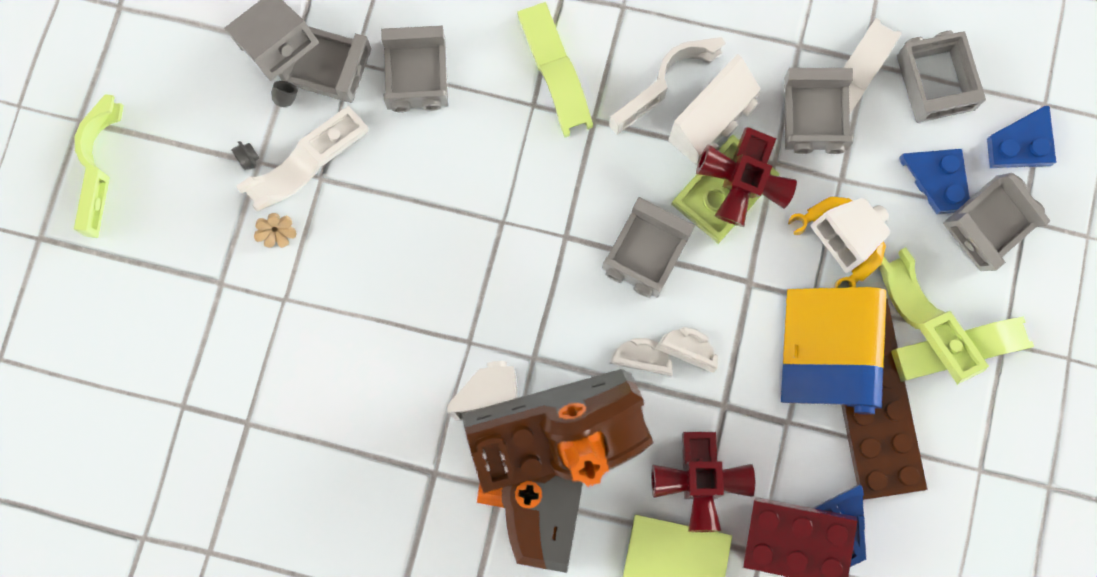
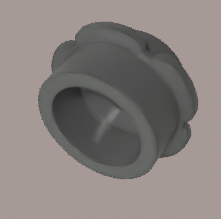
M238 141L239 145L231 149L237 161L244 170L252 166L255 168V161L259 159L256 151L250 143L243 145L241 141Z

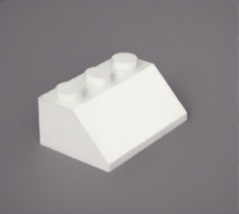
M738 53L674 121L668 142L695 165L699 162L701 154L708 144L718 149L719 146L716 143L722 136L725 138L730 137L739 126L736 121L743 114L748 117L759 104L756 99L761 88L744 59Z
M507 361L487 362V368H479L449 402L447 413L455 421H462V413L518 398L517 377L514 366H508Z

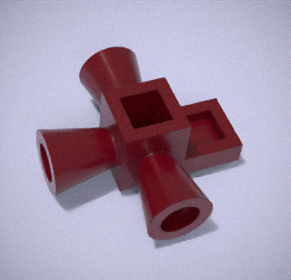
M746 127L733 159H730L709 144L705 147L699 159L696 174L725 179L722 187L730 190L714 215L716 218L744 227L749 198L762 195L783 209L789 205L796 190L797 180L770 175L773 166L767 164L777 138Z
M683 432V470L652 465V496L656 498L684 492V499H693L688 532H721L714 499L724 496V492L753 497L755 494L754 467L752 464L723 470L722 461H717L716 432Z

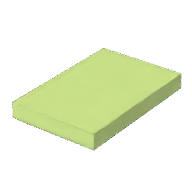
M732 134L718 151L733 159L740 140ZM772 168L770 175L779 176L780 173ZM696 174L676 196L671 205L719 244L735 226L714 216L730 190L722 187L725 179ZM760 197L749 198L747 212Z
M634 515L622 577H725L732 535L719 532H688L689 526Z

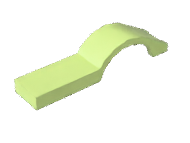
M546 2L517 11L518 19L537 68L542 73L550 91L564 138L570 136L569 128L585 123L587 130L593 128V122L578 75L572 62L566 55Z
M105 94L80 122L75 134V152L80 163L86 169L74 230L85 237L98 238L110 179L94 163L92 154L94 141L107 126L121 121L124 107L121 103H114L115 97Z
M907 248L901 249L898 253L900 258L890 263L883 257L879 270L895 309L909 325L922 332L957 385L984 372L989 365L952 312H944L937 309L922 292L916 278L915 260Z
M1024 316L965 330V333L984 359L1034 347L1033 342L1029 341L1023 323H1026ZM928 341L891 351L901 382L947 370Z

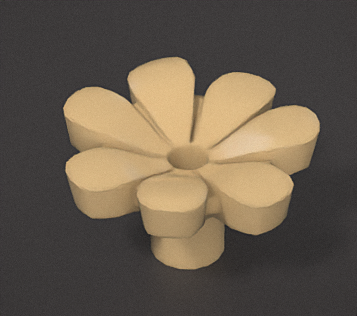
M271 213L268 215L267 220L259 218L256 221L255 227L258 230L254 233V239L257 242L264 240V246L268 248L273 247L275 242H277L279 247L284 248L289 244L288 238H295L297 233L295 228L291 227L293 223L289 216L286 215L280 218L279 214Z

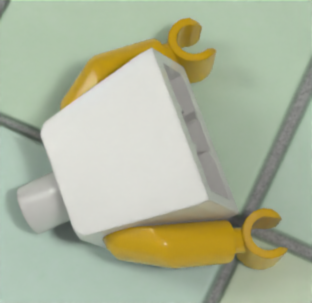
M828 197L807 209V214L796 213L789 218L788 225L796 220L803 223L801 228L793 232L794 235L803 234L807 224L814 221L810 226L846 274L852 271L853 274L849 277L838 279L834 284V288H837L843 281H846L850 287H856V283L859 280L863 282L882 264L886 249L884 240L889 236L890 230L885 224L889 218L888 211L881 205L872 208L864 198L852 201L850 198Z

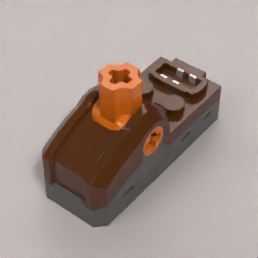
M619 369L462 413L466 438L483 493L553 473L572 482H583L586 487L601 483V478L606 472L644 452L653 444V440L642 412V406L645 405L644 399L632 374Z
M553 473L483 493L481 484H479L477 503L505 508L508 537L516 563L567 573L583 482H572ZM528 486H532L534 493L539 494L538 500L534 499L530 505H525V499L520 497L521 491L525 492Z

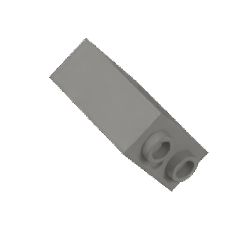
M948 30L935 35L934 38H912L905 42V45L896 55L916 123L975 111L986 101L965 31L953 33V31ZM950 52L962 93L927 100L915 59Z

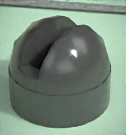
M276 81L273 83L271 91L272 101L279 107L286 108L291 106L296 99L298 89L289 82Z

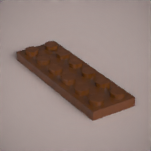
M888 298L886 299L882 408L875 409V414L854 413L855 407L841 405L857 485L860 484L863 488V500L928 490L905 381H900L891 353L892 350L898 348Z

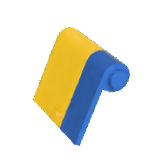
M876 287L787 289L781 403L847 405L855 407L854 413L875 414V409L882 408L887 294L885 289Z

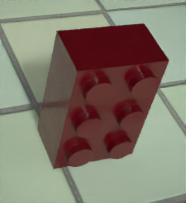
M755 497L743 568L785 577H849L858 520L855 516Z

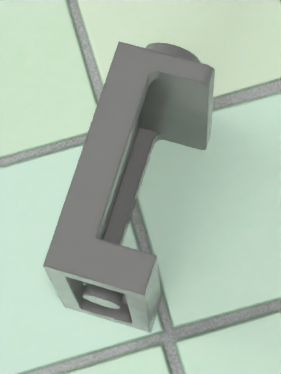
M260 0L224 28L237 46L246 52L270 81L319 44V41L306 22L283 0Z
M443 25L381 29L385 63V93L383 96L387 110L392 109V111L398 113L408 112L410 108L436 111L441 109V107L448 106L446 38Z
M309 27L319 41V44L278 76L281 81L289 82L297 88L353 103L372 49L367 36L355 33L354 38L351 39Z
M853 68L788 69L784 78L785 150H794V153L808 154L813 152V150H825L827 154H841L849 149L853 143V135H850L849 86L853 81Z
M1011 172L995 176L946 219L943 224L980 271H997L1006 263L1002 258L1036 227L1046 226L1050 219L1045 214L1043 205L1034 200L1027 191L1025 182Z
M638 197L628 220L608 257L603 262L602 269L606 271L605 275L618 283H622L624 280L634 285V291L644 297L650 298L653 295L658 298L695 225Z

